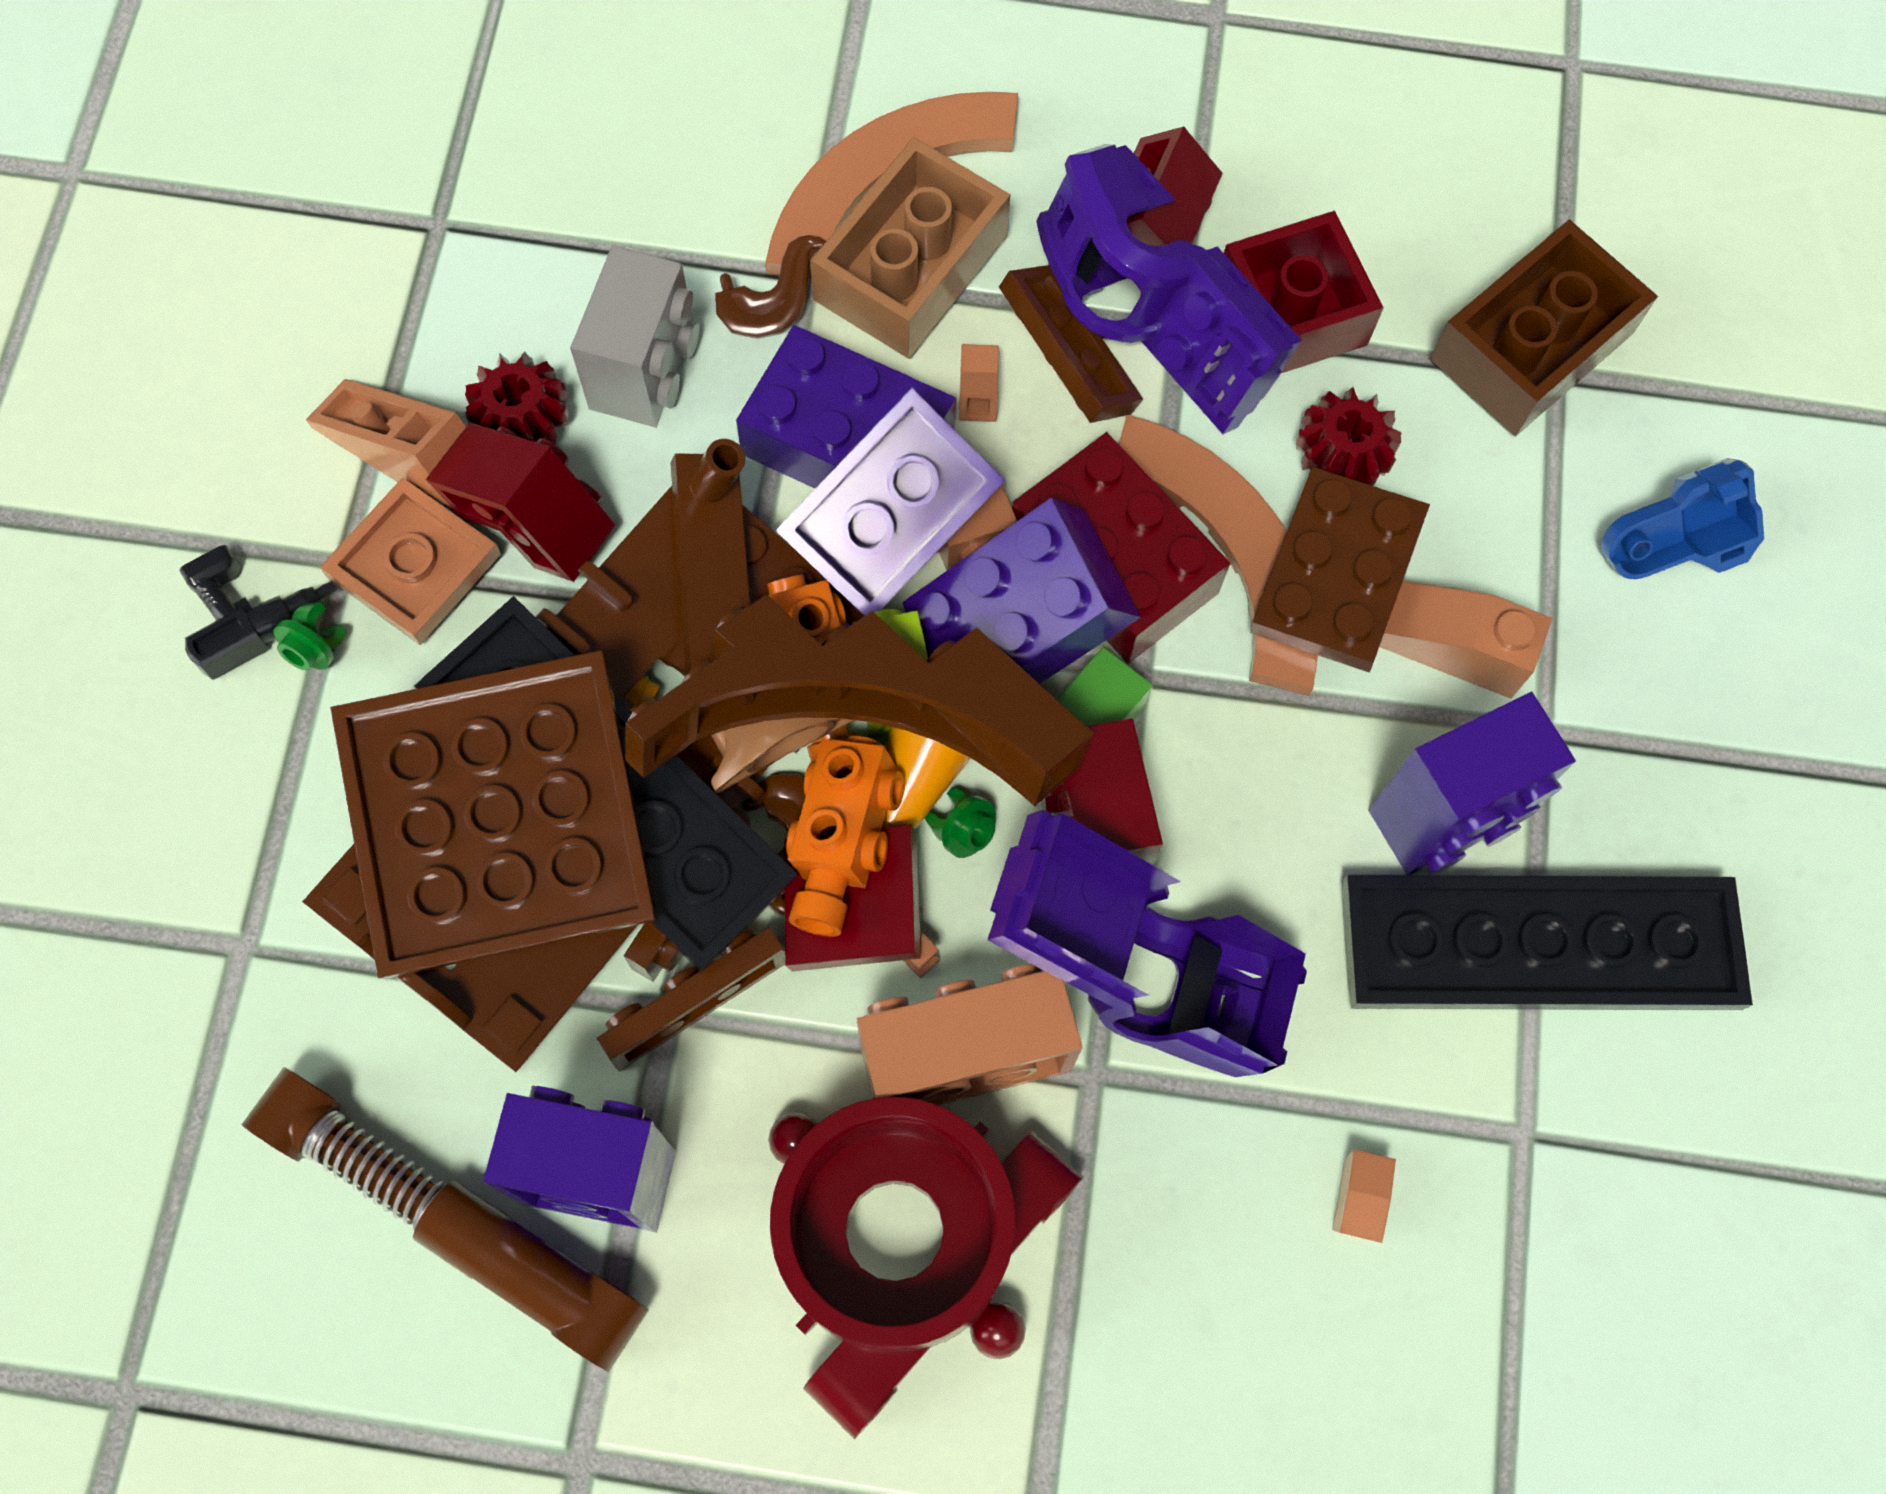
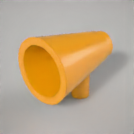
M891 727L886 750L897 766V771L903 775L904 793L900 807L896 811L886 810L882 828L912 825L916 830L970 758L937 741Z

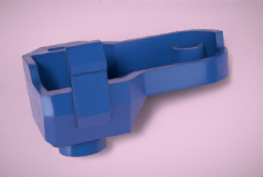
M1726 458L1675 478L1671 497L1625 514L1609 526L1601 543L1604 556L1615 570L1627 579H1642L1690 560L1705 565L1718 573L1749 562L1764 540L1763 513L1756 500L1754 470L1742 460Z

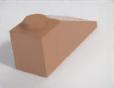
M344 379L306 419L312 429L397 483L403 477L435 501L450 506L425 479L466 428L456 412Z
M1403 581L1379 647L1512 699L1534 673L1553 618L1492 594Z

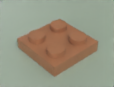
M402 477L320 566V569L329 580H332L344 591L414 642L421 645L497 560L501 553L496 543Z

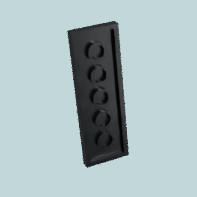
M513 596L418 681L414 688L433 686L575 655ZM614 694L625 749V723L628 721L632 711ZM677 755L645 778L627 762L658 921L650 923L702 973L797 878L798 873Z
M1347 875L1342 881L1351 1009L1744 1010L1753 1005L1735 877Z

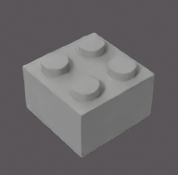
M615 245L611 246L570 347L589 410L656 428L664 407L669 409L673 407L680 386L678 370L683 357H692L699 337V324L693 322L691 313L693 292L687 290L682 263Z

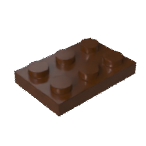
M1312 467L1254 616L1250 633L1370 673L1430 504Z

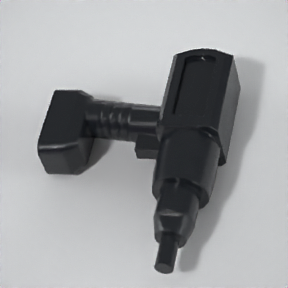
M227 545L214 548L184 564L179 570L186 584L197 594L216 620L185 637L187 656L204 675L215 680L269 650L266 644L275 639L273 631L282 620H292L294 612L302 604L322 603V598L338 590L334 582L331 580L317 589L313 587L300 589L284 599L278 595L252 608L246 597L234 602L222 587V585L237 577L241 566Z

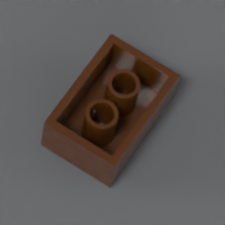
M1569 219L1447 322L1430 360L1516 437L1631 337L1658 298V295Z

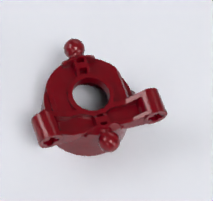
M882 1097L860 1101L832 1113L819 1123L806 1113L792 1112L781 1116L771 1127L768 1138L770 1151L784 1166L773 1192L770 1209V1236L779 1273L789 1292L806 1312L795 1326L804 1335H807L818 1324L825 1331L842 1340L840 1345L808 1380L803 1390L854 1440L898 1391L897 1386L931 1347L947 1342L968 1327L970 1328L973 1344L980 1353L988 1358L1003 1359L1010 1357L1023 1344L1026 1327L1022 1315L1012 1305L1006 1302H994L992 1299L999 1289L1012 1254L1041 1222L1044 1224L1056 1212L1084 1178L1034 1131H1031L1001 1163L993 1148L984 1138L989 1129L982 1122L979 1121L973 1127L950 1110L920 1099ZM891 1184L910 1186L928 1196L939 1212L943 1227L941 1248L932 1263L916 1276L898 1281L877 1278L861 1268L850 1252L847 1239L849 1218L859 1200L875 1188Z

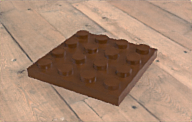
M602 650L330 707L378 979L393 978L658 921L628 764L625 760V749L607 657Z

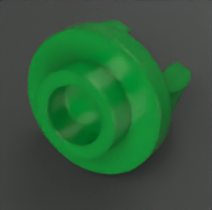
M322 603L302 604L294 612L292 620L280 621L273 631L274 637L279 643L277 646L279 654L289 664L298 669H326L334 659L331 649L340 645L345 638L347 630L342 625H327L321 634H318L316 620L326 608Z
M951 788L947 795L954 808L948 817L942 819L929 812L925 820L936 838L942 841L944 848L949 853L958 858H966L984 849L992 840L995 833L996 811L993 804L983 797H968L964 791Z

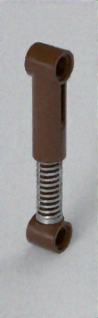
M282 1068L241 1125L245 1129L297 1162L307 1157L308 1160H313L315 1165H323L325 1172L333 1171L335 1179L343 1178L344 1184L353 1185L355 1192L363 1191L365 1199L373 1198L374 1205L383 1204V1210L385 1212L392 1211L395 1219L402 1218L404 1225L413 1224V1239L415 1242L551 1331V1335L601 1369L607 1372L610 1371L649 1311L646 1306L601 1276L588 1271L459 1182L451 1181L446 1186H444L443 1181L434 1184V1175L424 1177V1168L414 1170V1161L404 1164V1154L394 1157V1148L385 1151L384 1141L374 1144L375 1136L371 1135L365 1138L364 1128L355 1131V1122L348 1123L345 1115L339 1114L340 1102L290 1069Z

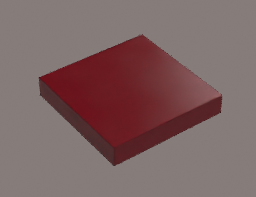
M912 825L881 829V832L886 833L888 839V852L884 867L880 872L870 871L866 888L847 886L843 902L848 906L839 936L829 937L812 934L793 926L789 922L795 895L799 891H804L807 881L798 873L797 878L785 889V966L793 972L921 959L917 832ZM784 839L785 862L797 872L788 860L786 850L787 839Z

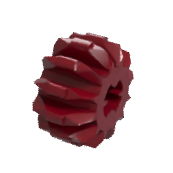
M525 351L516 363H509V360L499 353L498 367L493 370L478 365L476 375L479 382L465 385V397L469 404L465 407L468 423L497 430L499 426L513 431L523 439L536 442L539 438H543L556 444L558 434L555 427L568 425L569 413L566 404L569 396L565 384L560 379H557L554 368L547 361L534 365L532 357H529Z
M1354 387L1345 392L1343 399L1328 391L1326 395L1322 396L1318 406L1311 405L1305 411L1301 421L1302 429L1299 430L1296 437V449L1304 452L1301 460L1302 470H1311L1312 467L1371 486L1375 485L1379 475L1385 476L1386 473L1391 471L1396 461L1395 452H1397L1401 444L1402 432L1392 428L1396 420L1395 410L1378 411L1376 409L1379 403L1377 394L1368 398L1366 402L1358 400Z

